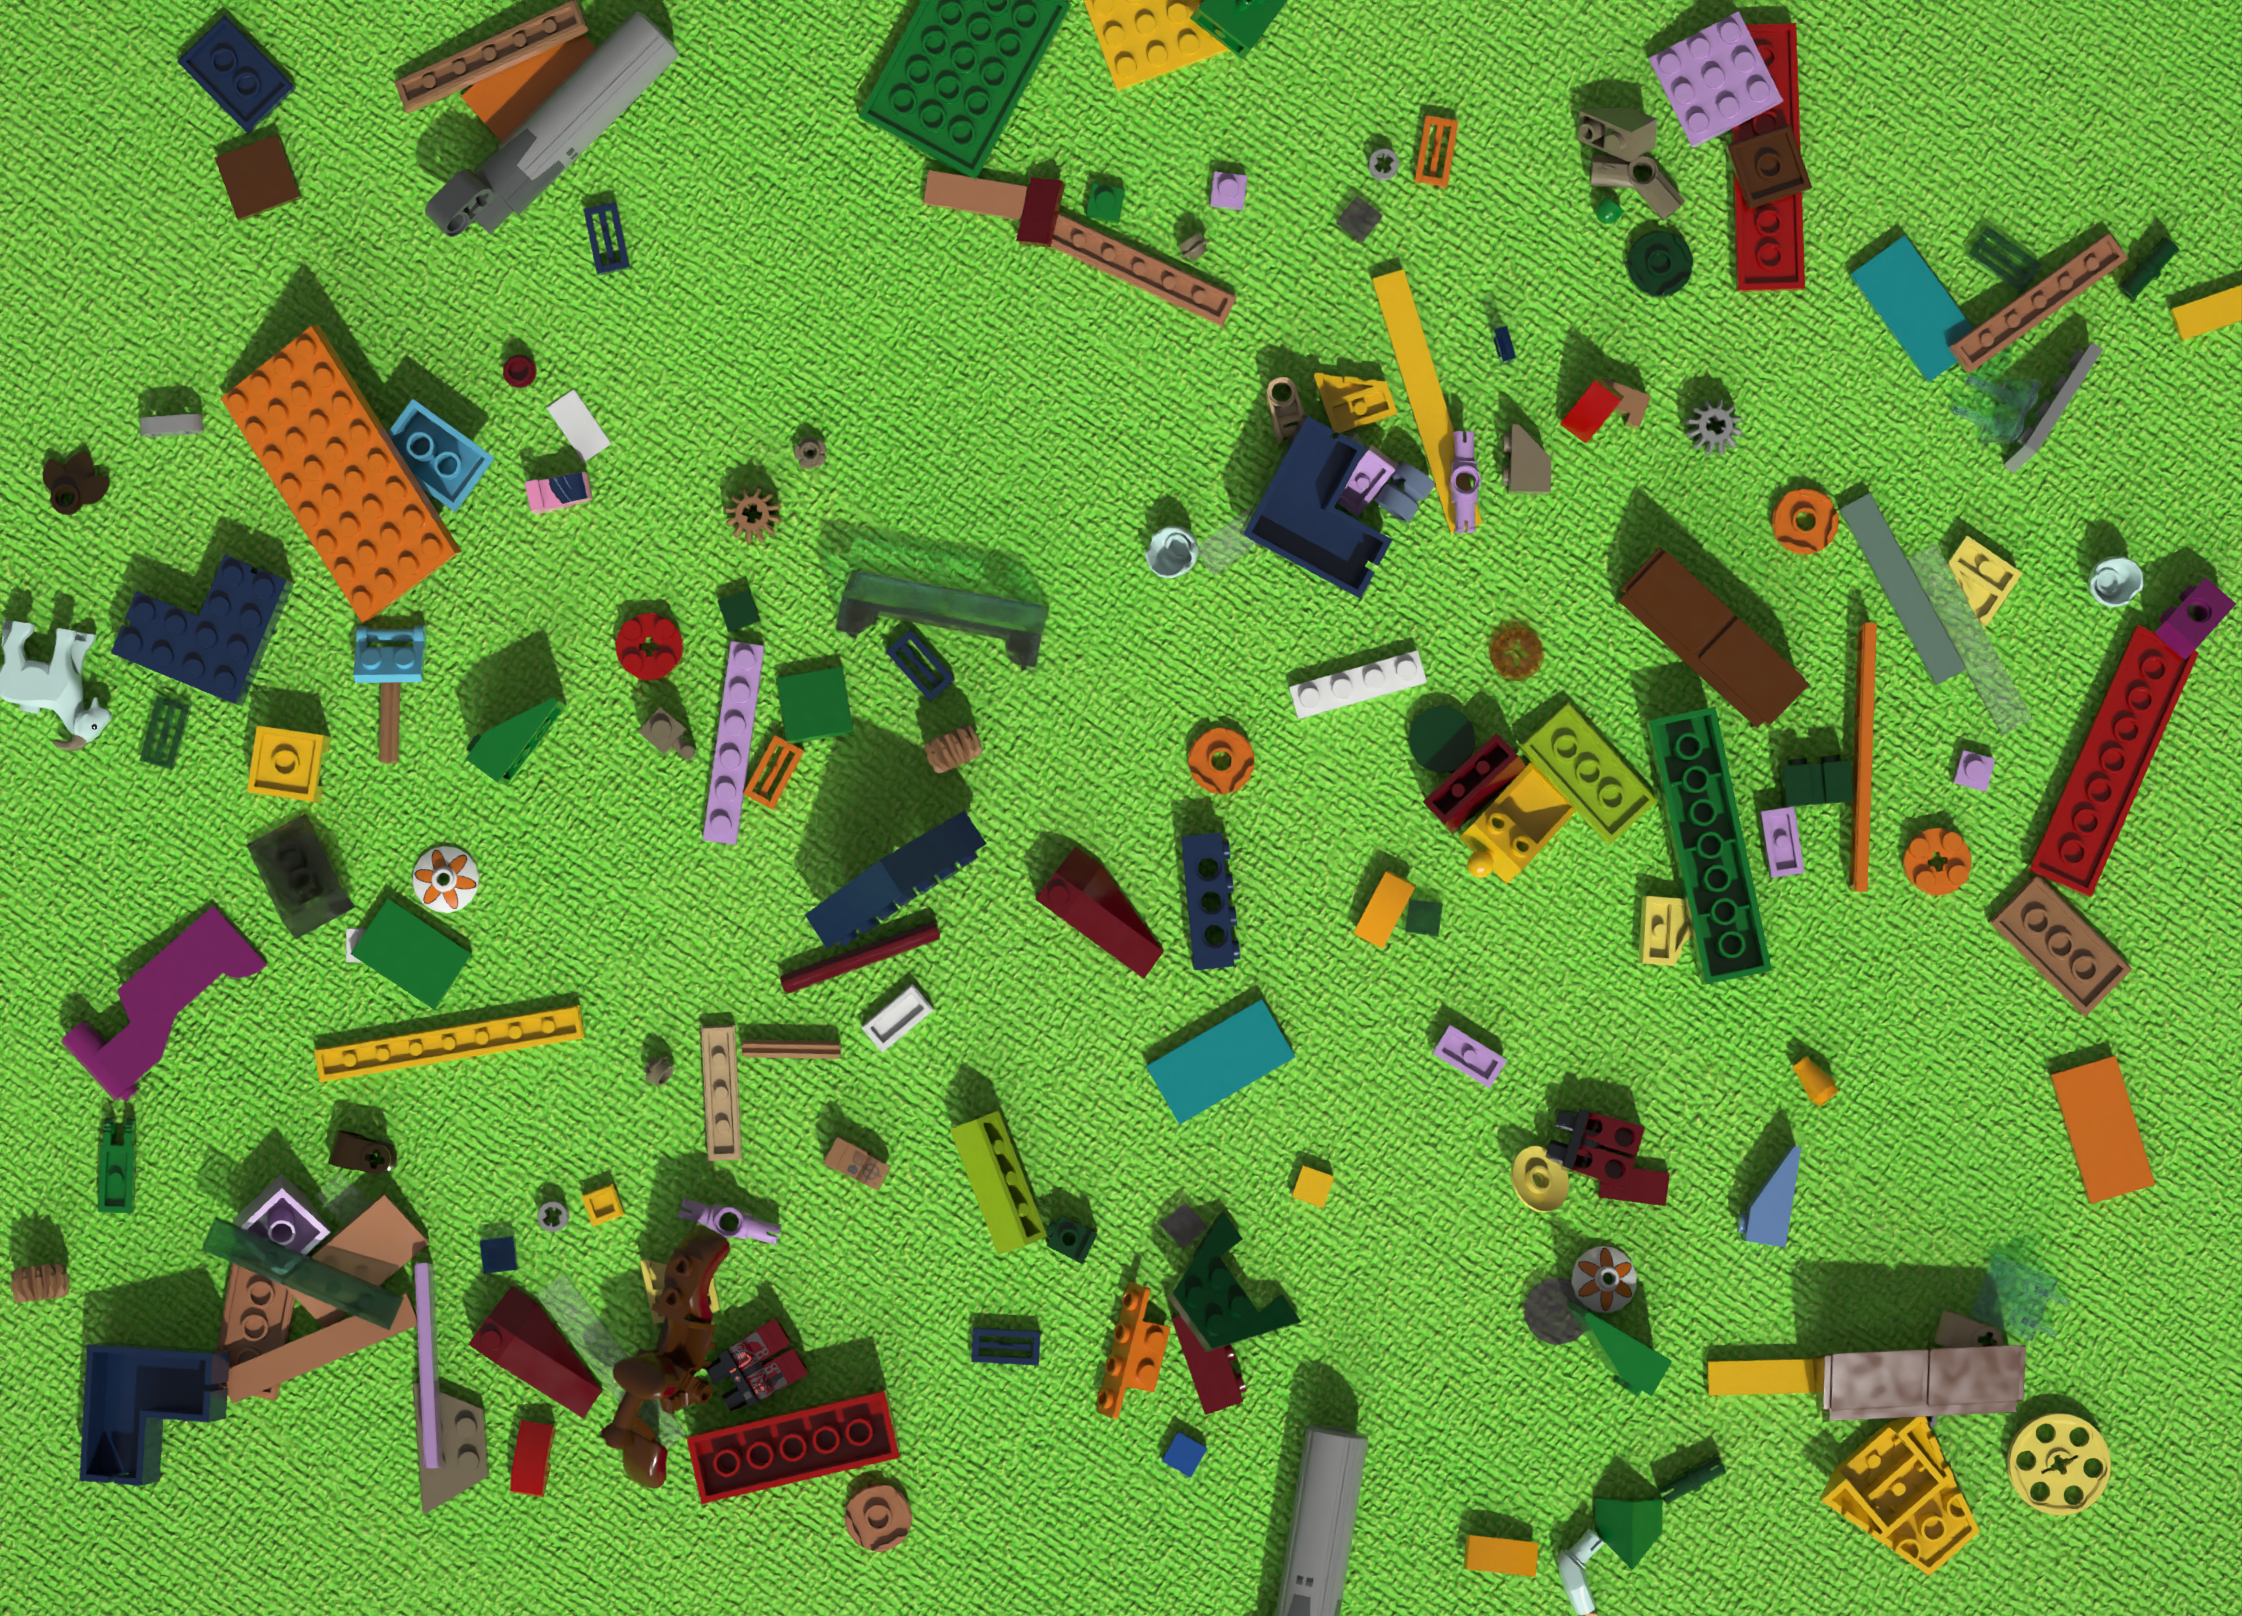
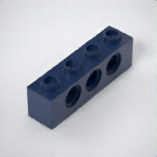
M1222 832L1181 836L1194 970L1235 967L1234 960L1240 959L1238 939L1232 940L1231 926H1237L1235 906H1229L1227 894L1234 892L1232 872L1225 873L1224 863L1225 859H1230L1229 839L1222 840ZM1210 858L1216 862L1217 873L1213 877L1206 878L1199 873L1198 864L1201 860ZM1206 892H1215L1219 895L1221 904L1217 910L1207 911L1203 908L1201 898ZM1210 925H1217L1224 932L1223 940L1217 945H1212L1205 939V930Z

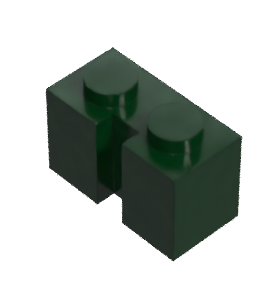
M1840 755L1820 757L1821 763L1807 764V758L1787 759V766L1778 768L1782 807L1854 801L1850 761H1841Z

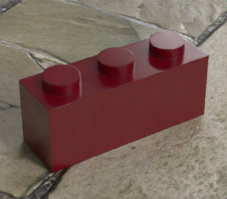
M1496 733L1422 802L1453 835L1523 771L1526 765L1519 755Z
M1180 1314L1171 1316L1205 1415L1243 1402L1241 1394L1247 1392L1241 1372L1233 1373L1230 1362L1236 1360L1231 1345L1206 1352Z

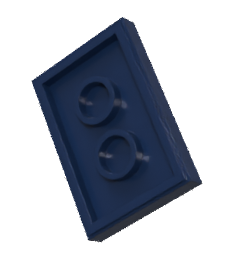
M225 15L177 61L248 134L296 89Z

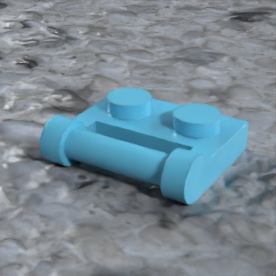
M414 625V629H369L368 626H357V644L353 673L355 683L423 681L426 649L425 625ZM369 642H413V647H369Z

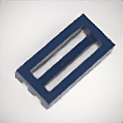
M613 202L583 209L597 275L600 276L609 272L614 273L618 272V270L631 269L617 203ZM609 211L612 214L622 261L618 263L615 260L605 213ZM599 214L609 265L603 266L593 220V215Z
M911 630L886 651L888 656L930 702L955 681L951 674ZM911 640L945 679L940 683L905 643ZM901 649L935 687L931 692L895 653L896 651Z
M974 1327L971 1362L1039 1365L1041 1331ZM980 1335L1033 1338V1344L979 1340ZM979 1348L1033 1351L1032 1357L979 1355Z

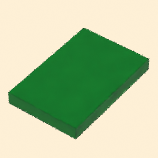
M387 898L351 952V955L433 1010H436L472 956V953L392 899Z

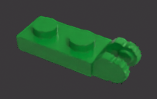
M106 1118L104 1121L103 1145H100L98 1212L134 1213L137 1145H135L136 1119L127 1118L125 1121L124 1145H113L116 1132L115 1119Z

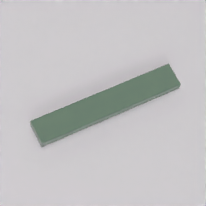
M1868 493L1839 509L1934 685H1938L1965 670L1966 668L1871 494Z

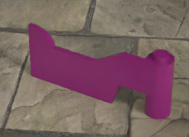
M212 906L117 990L130 1020L129 1025L107 1043L87 1020H84L74 1027L61 1040V1043L115 1102L120 1099L127 1102L140 1090L137 1086L141 1081L140 1078L162 1059L175 1017L182 1009L223 973L231 978H245L260 972L268 965L216 908Z

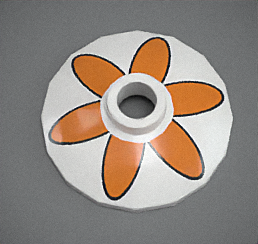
M442 846L429 850L419 859L414 868L412 883L415 894L423 905L437 912L450 913L461 910L472 901L478 891L479 873L475 862L467 853L455 847ZM442 873H447L450 877L449 883L445 886H442L438 881V877Z
M1599 1246L1587 1250L1577 1259L1572 1270L1571 1284L1575 1296L1585 1307L1598 1313H1611L1622 1309L1631 1301L1636 1290L1637 1275L1633 1263L1624 1253L1613 1247ZM1604 1273H1609L1613 1279L1610 1285L1604 1283Z

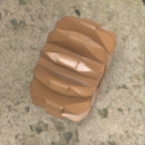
M747 487L742 488V494L745 499L740 500L738 496L733 494L731 500L737 504V507L728 506L725 508L726 513L736 516L728 519L726 525L728 527L738 525L733 532L736 538L746 531V543L750 544L752 542L754 533H756L759 542L763 543L765 542V537L762 533L764 530H767L772 536L776 534L770 523L781 524L782 522L781 517L771 515L781 510V506L779 503L769 505L774 498L771 492L761 499V487L755 488L753 497H751ZM752 507H757V511L762 515L759 521L755 518L756 523H750L749 518L745 516L747 510L752 512Z
M964 725L927 742L924 747L926 758L936 773H943L980 756L983 750L980 744L981 740L971 725Z
M61 1263L18 1268L11 1272V1292H13L14 1300L19 1303L61 1298L69 1293V1274H67L66 1266Z

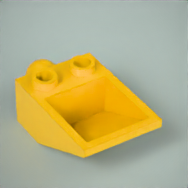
M1532 762L1509 783L1458 837L1474 852L1467 861L1468 871L1474 877L1484 878L1494 871L1506 884L1509 883L1529 864L1576 812Z

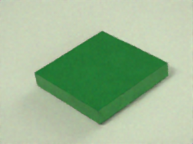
M843 666L777 678L787 744L854 733Z

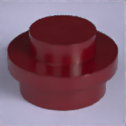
M525 355L510 357L503 367V376L506 382L515 388L530 386L537 375L535 363Z

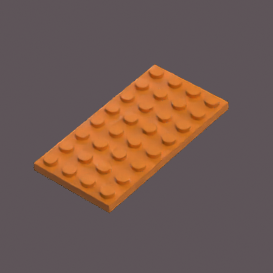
M319 324L310 326L220 398L362 623L370 621L462 552Z

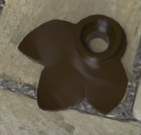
M86 451L74 455L64 466L55 460L49 459L44 467L43 482L51 491V505L57 512L63 515H73L79 512L83 505L99 502L108 491L110 479L104 476H94V464ZM72 493L74 497L73 502L65 505L63 502L64 495Z

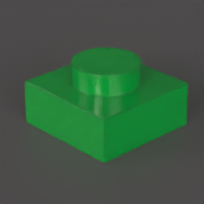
M1093 183L1086 217L1119 224L1125 189Z

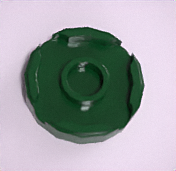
M1652 231L1642 235L1631 246L1626 258V272L1631 284L1640 293L1654 298H1665L1676 294L1688 283L1692 273L1693 256L1689 246L1680 236L1669 232Z
M1438 706L1429 708L1417 716L1410 727L1408 742L1410 753L1419 765L1429 771L1444 773L1456 770L1469 759L1473 753L1476 738L1473 726L1466 715L1455 708Z

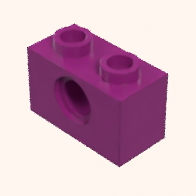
M2206 577L2197 587L2190 583L2178 597L2182 603L2178 608L2171 604L2158 619L2163 624L2154 633L2184 660L2188 658L2236 605L2233 600ZM2188 612L2192 613L2197 620L2192 619Z

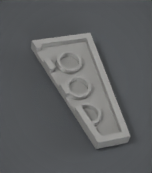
M2091 342L2083 351L2078 348L2066 364L2071 368L2066 375L2061 374L2050 388L2053 394L2048 401L2045 399L2033 415L2036 417L2031 426L2027 425L2017 439L2018 445L2003 466L2015 473L2038 451L2103 351L2102 348Z

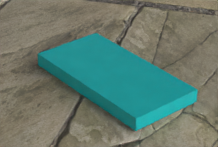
M1905 235L1849 275L1927 383L1958 362L1948 347L1972 331L1973 327Z
M1260 999L1148 1064L1146 1068L1180 1125L1295 1058V1055L1265 1003Z

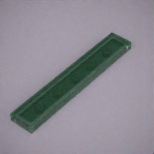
M219 1217L214 1219L201 1248L203 1251L387 1330H390L404 1297Z

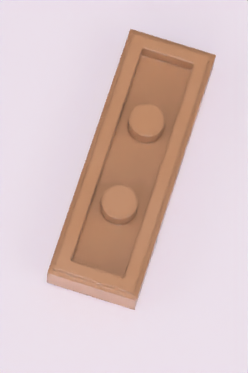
M929 170L923 204L1021 221L1028 188L1027 186L979 178L975 180L967 176Z

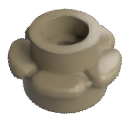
M1201 232L1178 246L1183 253L1182 259L1189 256L1191 261H1194L1206 253L1208 249L1205 244L1210 241L1209 238L1205 240Z
M808 436L801 439L800 444L796 445L794 457L799 460V465L804 469L818 468L826 461L825 453L827 448L822 440H815L814 437ZM809 450L814 451L812 456L807 454Z
M655 1056L647 1063L644 1068L646 1073L645 1081L647 1083H653L660 1087L669 1080L675 1070V1066L669 1062L668 1056H662L661 1059Z

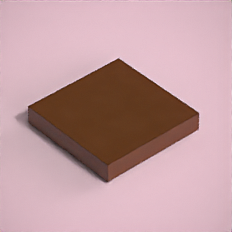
M1791 124L1726 147L1747 211L1811 190L1812 188Z
M277 134L215 157L238 221H243L302 199L280 137Z

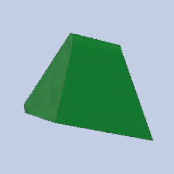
M1595 1497L1594 1531L1631 1570L1635 1568L1662 1534L1663 1499Z

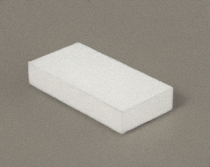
M911 984L861 1026V1028L883 1053L934 1009L917 988Z

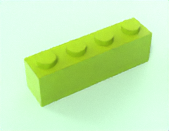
M999 1110L951 1128L950 1132L998 1255L1024 1247L1046 1237V1231Z

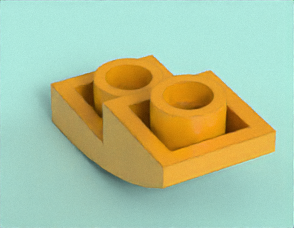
M1386 870L1353 934L1383 949L1399 917L1403 913L1416 884Z
M1466 1535L1463 1569L1536 1577L1539 1543Z

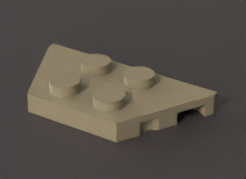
M414 1382L422 1512L428 1513L489 1476L485 1408L472 1402L463 1401L450 1393L439 1391L443 1468H426L424 1466L421 1389L420 1382Z

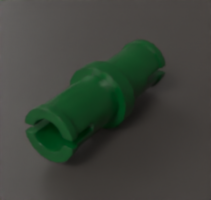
M2162 237L2161 241L2145 258L2141 257L2136 262V269L2118 286V289L2127 298L2135 301L2152 279L2157 280L2161 276L2160 271L2180 251L2179 248L2168 238Z
M1715 1454L1713 1457L1692 1468L1687 1466L1682 1469L1683 1473L1657 1485L1660 1495L1670 1489H1674V1491L1662 1497L1664 1502L1668 1505L1670 1502L1691 1491L1696 1493L1701 1490L1702 1485L1726 1474L1727 1472L1723 1464L1713 1470L1709 1469L1721 1462L1718 1455Z

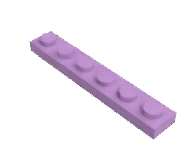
M731 641L703 834L704 841L737 845L765 646Z

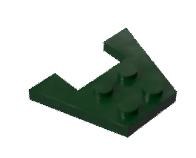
M1224 1212L1217 1215L1167 1295L1206 1352L1301 1322L1282 1294L1258 1311L1221 1260L1220 1256L1243 1240Z

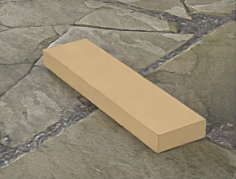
M736 1025L701 1027L708 1161L742 1159Z

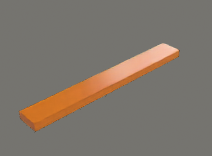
M1869 622L1858 626L1850 892H1868L1877 623Z

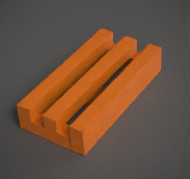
M1425 116L1414 183H1425L1429 186L1437 185L1441 188H1447L1459 121ZM1433 124L1437 125L1429 176L1423 175L1430 127ZM1444 126L1450 127L1442 178H1437L1435 176Z
M774 735L743 794L774 810L805 751L793 744H787L785 740ZM780 745L784 748L758 795L753 791L777 746ZM789 752L795 753L771 799H766L765 797Z

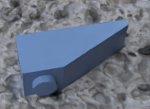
M1788 1146L1746 1205L1745 1213L1740 1212L1737 1232L1742 1233V1240L1786 1248L1801 1147Z

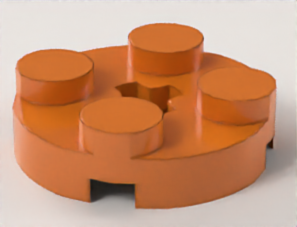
M1942 828L1924 830L1912 838L1903 853L1902 867L1907 880L1918 890L1928 895H1945L1957 890L1967 881L1971 869V854L1967 844L1959 834ZM1934 852H1938L1940 857L1945 858V864L1941 866L1942 870L1939 872L1936 871L1935 866L1928 865V860L1933 859Z

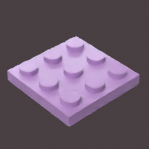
M1739 11L1648 58L1692 148L1784 102Z

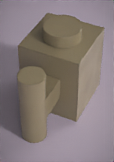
M661 707L638 732L664 755L668 756L673 750H676L683 758L689 761H694L698 757L697 750L683 739L689 730Z

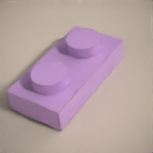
M1371 445L1361 457L1337 503L1358 517L1393 474L1398 464Z
M1794 807L1759 812L1769 877L1774 878L1805 873Z
M1448 1025L1432 1051V1054L1489 1089L1507 1061L1502 1056L1451 1025Z

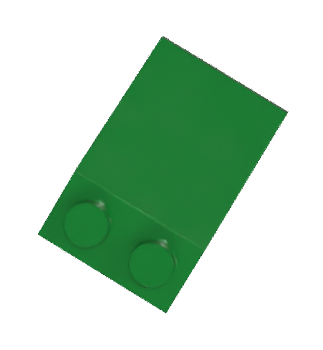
M552 697L485 731L482 736L477 734L466 748L470 753L465 759L497 783L508 785L567 705Z
M1569 1301L1567 1307L1605 1368L1615 1374L1612 1380L1637 1396L1640 1395L1641 1391L1653 1396L1672 1361L1576 1303Z

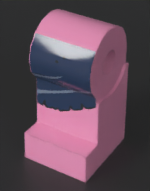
M587 472L524 482L530 510L535 515L572 507L575 504L593 499Z

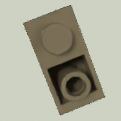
M1583 108L1579 111L1578 141L1631 162L1655 149L1657 118L1633 108Z
M1512 424L1509 427V432L1503 433V452L1508 453V466L1502 467V486H1508L1507 494L1548 495L1551 492V457L1519 424Z

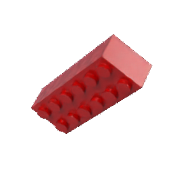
M887 1388L690 1433L686 1437L701 1504L900 1458L902 1454Z

